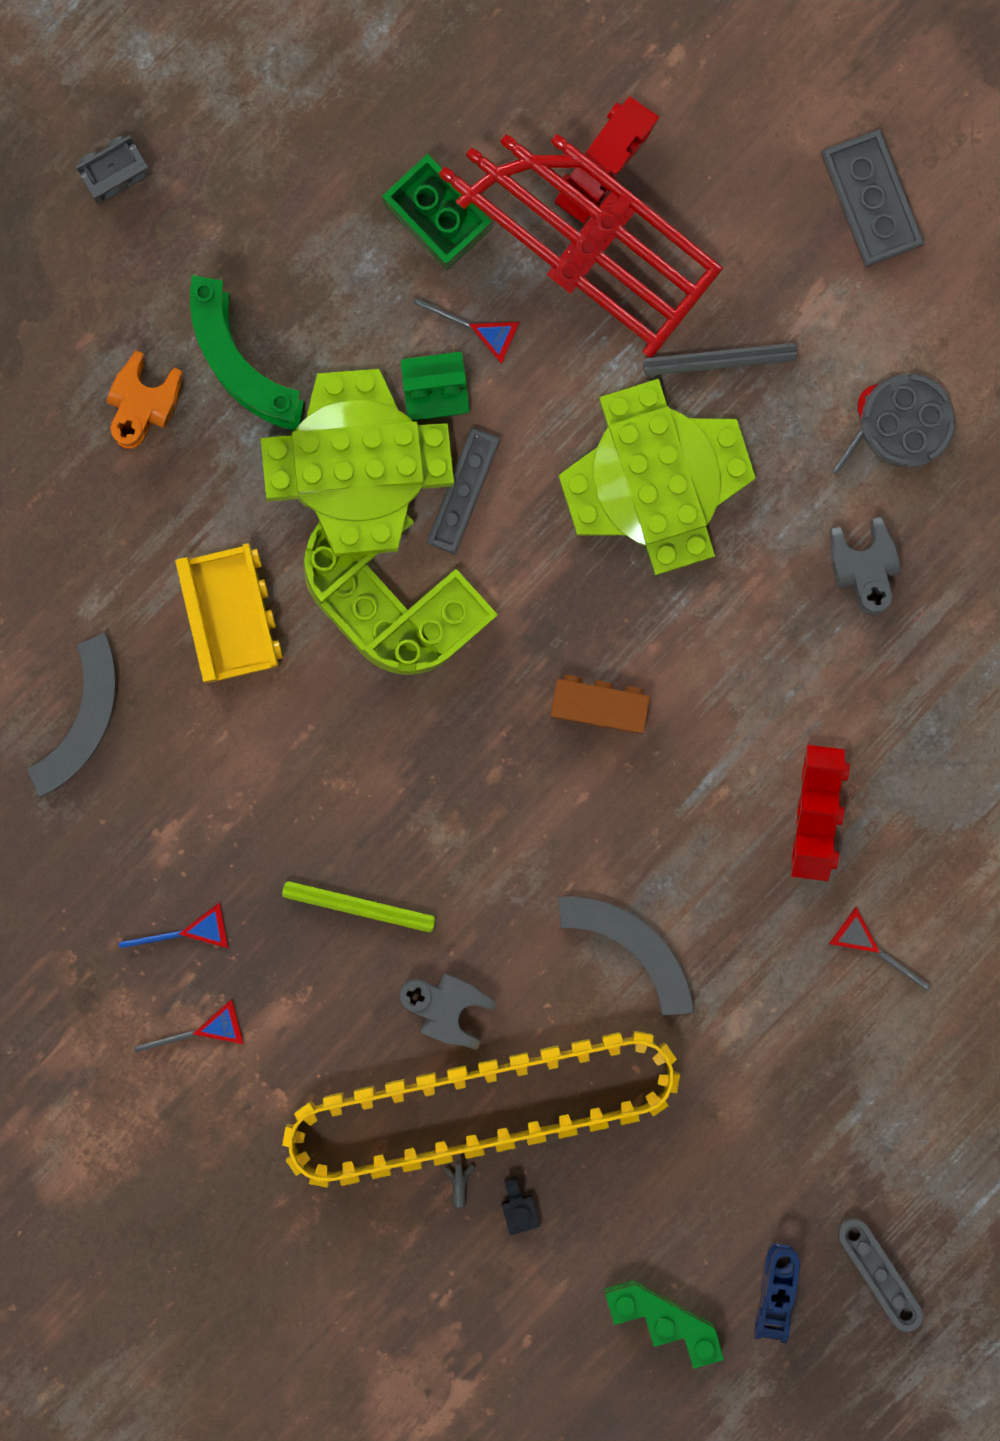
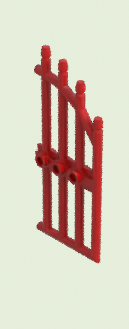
M505 134L500 142L507 150H511L518 160L501 166L495 165L487 157H483L482 153L471 147L465 155L486 173L485 176L472 186L461 177L456 176L451 169L445 166L439 172L440 177L462 194L455 201L457 204L466 209L473 203L551 266L546 274L570 294L576 287L579 288L645 341L647 345L642 352L649 358H653L724 269L713 258L558 134L554 135L551 143L558 150H562L564 155H534L523 145L518 144L517 140L512 136ZM551 168H582L609 190L610 193L598 207ZM532 169L591 218L578 232L510 176ZM494 183H499L571 241V243L559 257L484 197L482 193ZM635 212L706 269L695 285L624 228ZM615 237L687 294L676 309L604 253ZM595 262L667 319L656 334L584 277Z

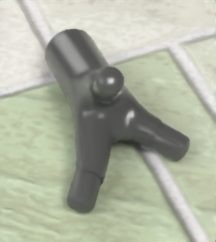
M460 1161L456 1162L455 1173L450 1167L445 1168V1172L452 1182L453 1207H465L466 1182L470 1173L475 1168L472 1164L462 1171V1163Z

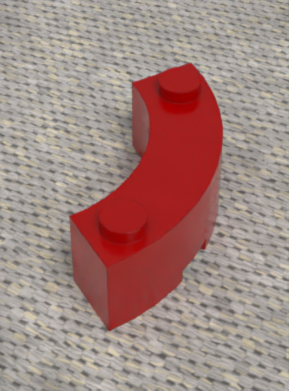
M631 96L622 105L617 102L607 115L609 121L585 152V155L616 180L617 178L612 174L617 176L626 162L629 163L635 153L648 139L660 117ZM575 168L571 175L566 173L563 176V179L598 207L609 191L582 168ZM562 193L558 194L554 203L585 224L590 216Z

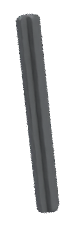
M794 343L646 358L643 361V370L646 376L795 361L797 358V347Z

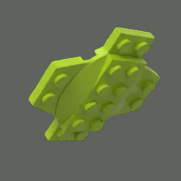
M380 369L318 373L307 417L292 432V436L260 438L266 502L298 499L305 507L308 506L314 510L335 557L398 552L408 504L414 498L416 499L422 489L452 487L454 485L448 423L417 425V422H413L408 416L400 412Z
M659 379L599 397L608 427L607 430L604 432L597 448L558 475L577 536L623 535L629 537L635 543L646 546L655 576L714 558L715 554L706 526L711 520L716 507L756 479L737 419L688 418L670 409L669 406L667 407Z

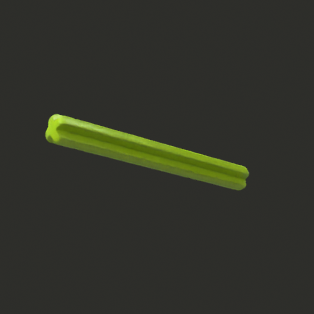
M290 881L285 882L282 896L287 899L425 932H432L435 924V917L432 915Z

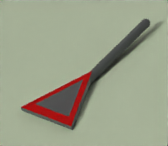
M857 907L854 908L829 943L830 945L874 952L923 989L928 990L930 988L926 982L877 947Z

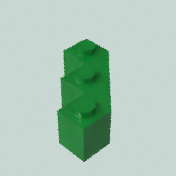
M635 1280L604 1288L614 1325L645 1316L653 1346H660L684 1338L693 1369L724 1360L712 1322L701 1316L699 1317L663 1295H659Z

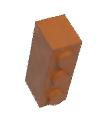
M564 675L563 680L557 679L550 718L643 734L650 696L643 695L644 689L626 686L625 691L612 689L613 683L595 680L593 686L582 684L581 677Z

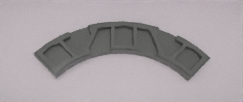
M106 633L76 645L81 658L84 678L83 696L77 718L61 744L46 758L27 768L40 798L58 789L75 776L85 763L91 759L108 729L116 698V669L112 648Z
M558 897L561 928L585 929L607 936L628 949L641 962L657 991L661 1015L693 1013L689 987L681 966L662 938L647 924L629 912L606 902L583 897Z

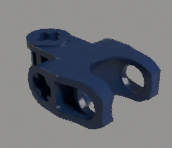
M773 1243L767 1250L761 1281L760 1305L755 1320L754 1339L780 1340V1343L784 1344L788 1342L791 1310L796 1298L800 1269L798 1255L791 1245ZM789 1257V1264L786 1267H775L779 1258ZM779 1289L783 1291V1294H778ZM772 1294H778V1298H774Z

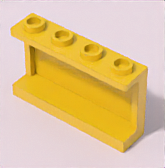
M249 543L242 544V547L191 559L185 557L175 560L202 679L206 684L279 667L278 659L283 658L279 640L273 641L271 629L276 628L272 610L266 611L264 598L269 597L266 582L264 579L259 580L256 568L262 567L258 549L252 550Z

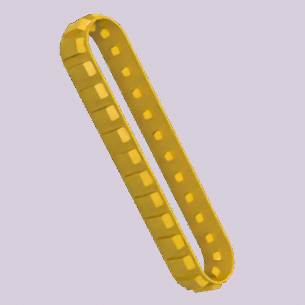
M633 1031L632 1037L622 1039L621 1033L618 1032L602 1036L603 1043L591 1045L590 1039L571 1042L572 1050L560 1052L559 1046L540 1049L541 1056L529 1059L528 1052L509 1056L510 1063L498 1065L497 1059L479 1062V1070L471 1072L467 1071L466 1065L448 1069V1077L437 1079L436 1073L433 1072L417 1076V1083L406 1085L405 1079L387 1082L385 1084L386 1090L379 1092L375 1091L373 1085L355 1089V1097L345 1099L343 1092L327 1095L323 1098V1104L316 1106L310 1101L294 1113L297 1122L286 1125L282 1146L289 1147L290 1156L285 1161L296 1176L302 1173L304 1176L309 1177L310 1185L328 1188L330 1181L340 1180L341 1186L354 1184L361 1181V1175L371 1173L372 1179L390 1176L392 1168L402 1166L403 1172L422 1169L423 1161L432 1159L435 1166L454 1161L453 1155L464 1153L466 1159L485 1155L484 1148L496 1146L497 1152L515 1149V1141L527 1139L528 1145L547 1142V1134L558 1132L559 1139L578 1135L577 1128L589 1126L590 1132L609 1128L608 1121L616 1119L620 1120L621 1125L639 1122V1114L650 1112L654 1117L669 1106L665 1101L669 1094L677 1093L680 1073L673 1071L671 1065L677 1059L665 1042L659 1046L653 1042V1034ZM635 1044V1052L645 1053L647 1046L656 1049L658 1052L652 1057L656 1065L659 1066L663 1063L667 1065V1074H659L658 1084L664 1086L663 1091L658 1096L653 1091L646 1095L648 1103L641 1106L633 1107L631 1101L621 1102V1110L602 1114L598 1107L590 1109V1117L572 1121L569 1114L559 1116L558 1124L540 1127L538 1121L529 1122V1130L509 1134L506 1127L497 1129L498 1137L478 1141L476 1134L466 1136V1144L447 1147L445 1141L435 1143L436 1150L416 1154L414 1148L404 1150L405 1157L385 1161L383 1154L373 1156L374 1164L354 1167L352 1161L342 1163L343 1170L337 1172H327V1165L318 1164L316 1169L311 1168L307 1164L310 1157L306 1151L299 1154L296 1143H304L305 1133L298 1131L300 1123L304 1120L311 1126L318 1121L315 1113L330 1110L333 1117L342 1115V1107L361 1103L363 1110L373 1108V1100L392 1096L394 1103L404 1101V1093L423 1090L425 1096L435 1095L434 1087L454 1083L456 1090L466 1088L465 1080L485 1076L487 1083L497 1081L496 1073L515 1069L518 1076L527 1075L528 1066L547 1063L550 1070L558 1068V1060L578 1056L580 1063L589 1061V1053L608 1049L611 1056L619 1055L620 1046Z

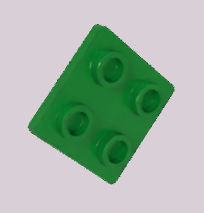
M461 352L401 360L407 416L412 421L464 415L470 412Z

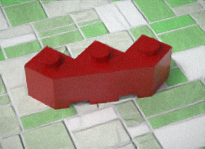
M807 744L801 774L803 782L801 795L798 798L795 822L797 824L796 836L791 855V877L829 882L831 869L837 870L839 851L834 850V835L837 825L843 824L845 811L844 807L839 806V793L842 781H848L850 763L845 762V749Z

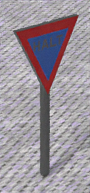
M420 299L414 300V304L472 329L500 364H502L520 322L473 324Z
M232 999L197 1030L134 1047V1051L140 1052L195 1036L244 1045Z

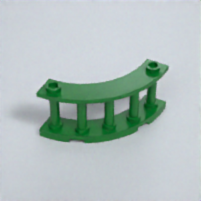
M192 275L190 286L192 325L201 351L217 379L226 391L252 414L279 428L295 431L301 423L305 404L303 400H299L300 391L274 383L257 372L245 361L233 342L229 322L230 294L223 292L224 281Z

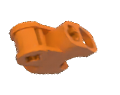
M135 350L126 365L117 374L107 397V404L119 408L111 424V434L118 445L125 449H135L140 446L151 423L165 429L177 406L179 390L184 377L183 371L174 367L162 385L154 388L146 387L140 380L146 357L144 353ZM131 425L135 433L133 435L127 434L125 437L121 430L123 428L128 429Z

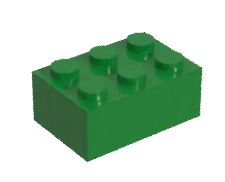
M427 153L382 195L383 205L434 259L448 271L492 230V221L473 203L464 209L455 202L462 194L440 177L439 172L442 168Z

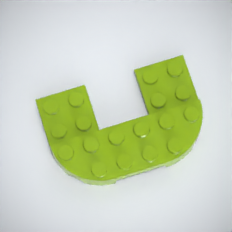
M407 514L402 534L414 524V521ZM318 523L310 536L303 563L305 582L310 595L356 649L368 661L383 670L403 675L421 674L434 670L447 662L450 657L498 615L457 569L407 610L367 565L380 553L335 557L320 523Z

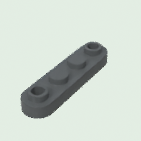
M850 1218L845 1220L838 1229V1239L895 1327L904 1332L916 1330L923 1320L921 1307L868 1226L860 1219ZM851 1229L859 1231L856 1239L848 1238V1232ZM903 1309H910L911 1315L907 1319H902L900 1312Z

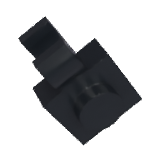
M516 1176L504 1179L510 1201L501 1203L510 1236L540 1227L532 1195L522 1197Z

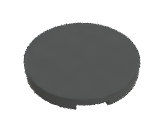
M918 374L897 375L881 382L867 397L861 414L862 432L869 448L888 464L903 468L919 467L936 459L948 447L955 430L954 412L948 394L935 381Z

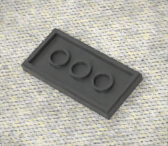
M880 129L821 151L822 159L865 268L924 245Z

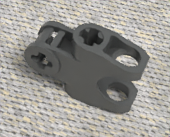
M881 517L873 518L870 521L872 545L866 551L851 549L847 545L840 527L829 531L831 565L838 588L843 589L853 586L860 609L868 615H878L890 605L892 592L888 577L901 574L895 543L890 537ZM872 591H874L875 595H881L882 597L877 605H875L874 601H868L867 599L872 594Z
M443 973L438 987L423 980L412 979L404 983L400 991V1001L403 1007L408 1011L425 1017L420 1028L421 1033L446 1044H456L476 1050L481 1041L461 1029L458 1023L459 1014L470 1005H478L494 1010L497 1003L495 999L482 993L471 983ZM418 987L421 989V995L424 996L423 1001L417 1000L414 1004L410 1002V996L407 992L408 990L414 991Z

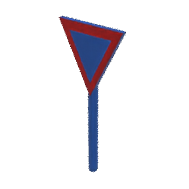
M220 902L184 930L123 941L119 943V947L125 948L185 936L228 948Z

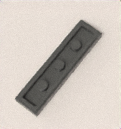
M473 427L471 428L453 473L454 485L447 488L426 544L456 555L501 438Z

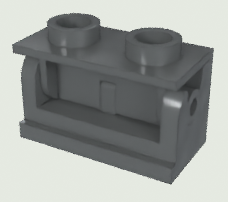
M130 135L125 138L120 136L113 139L107 144L108 148L98 154L91 152L80 159V164L75 166L98 205L152 175Z

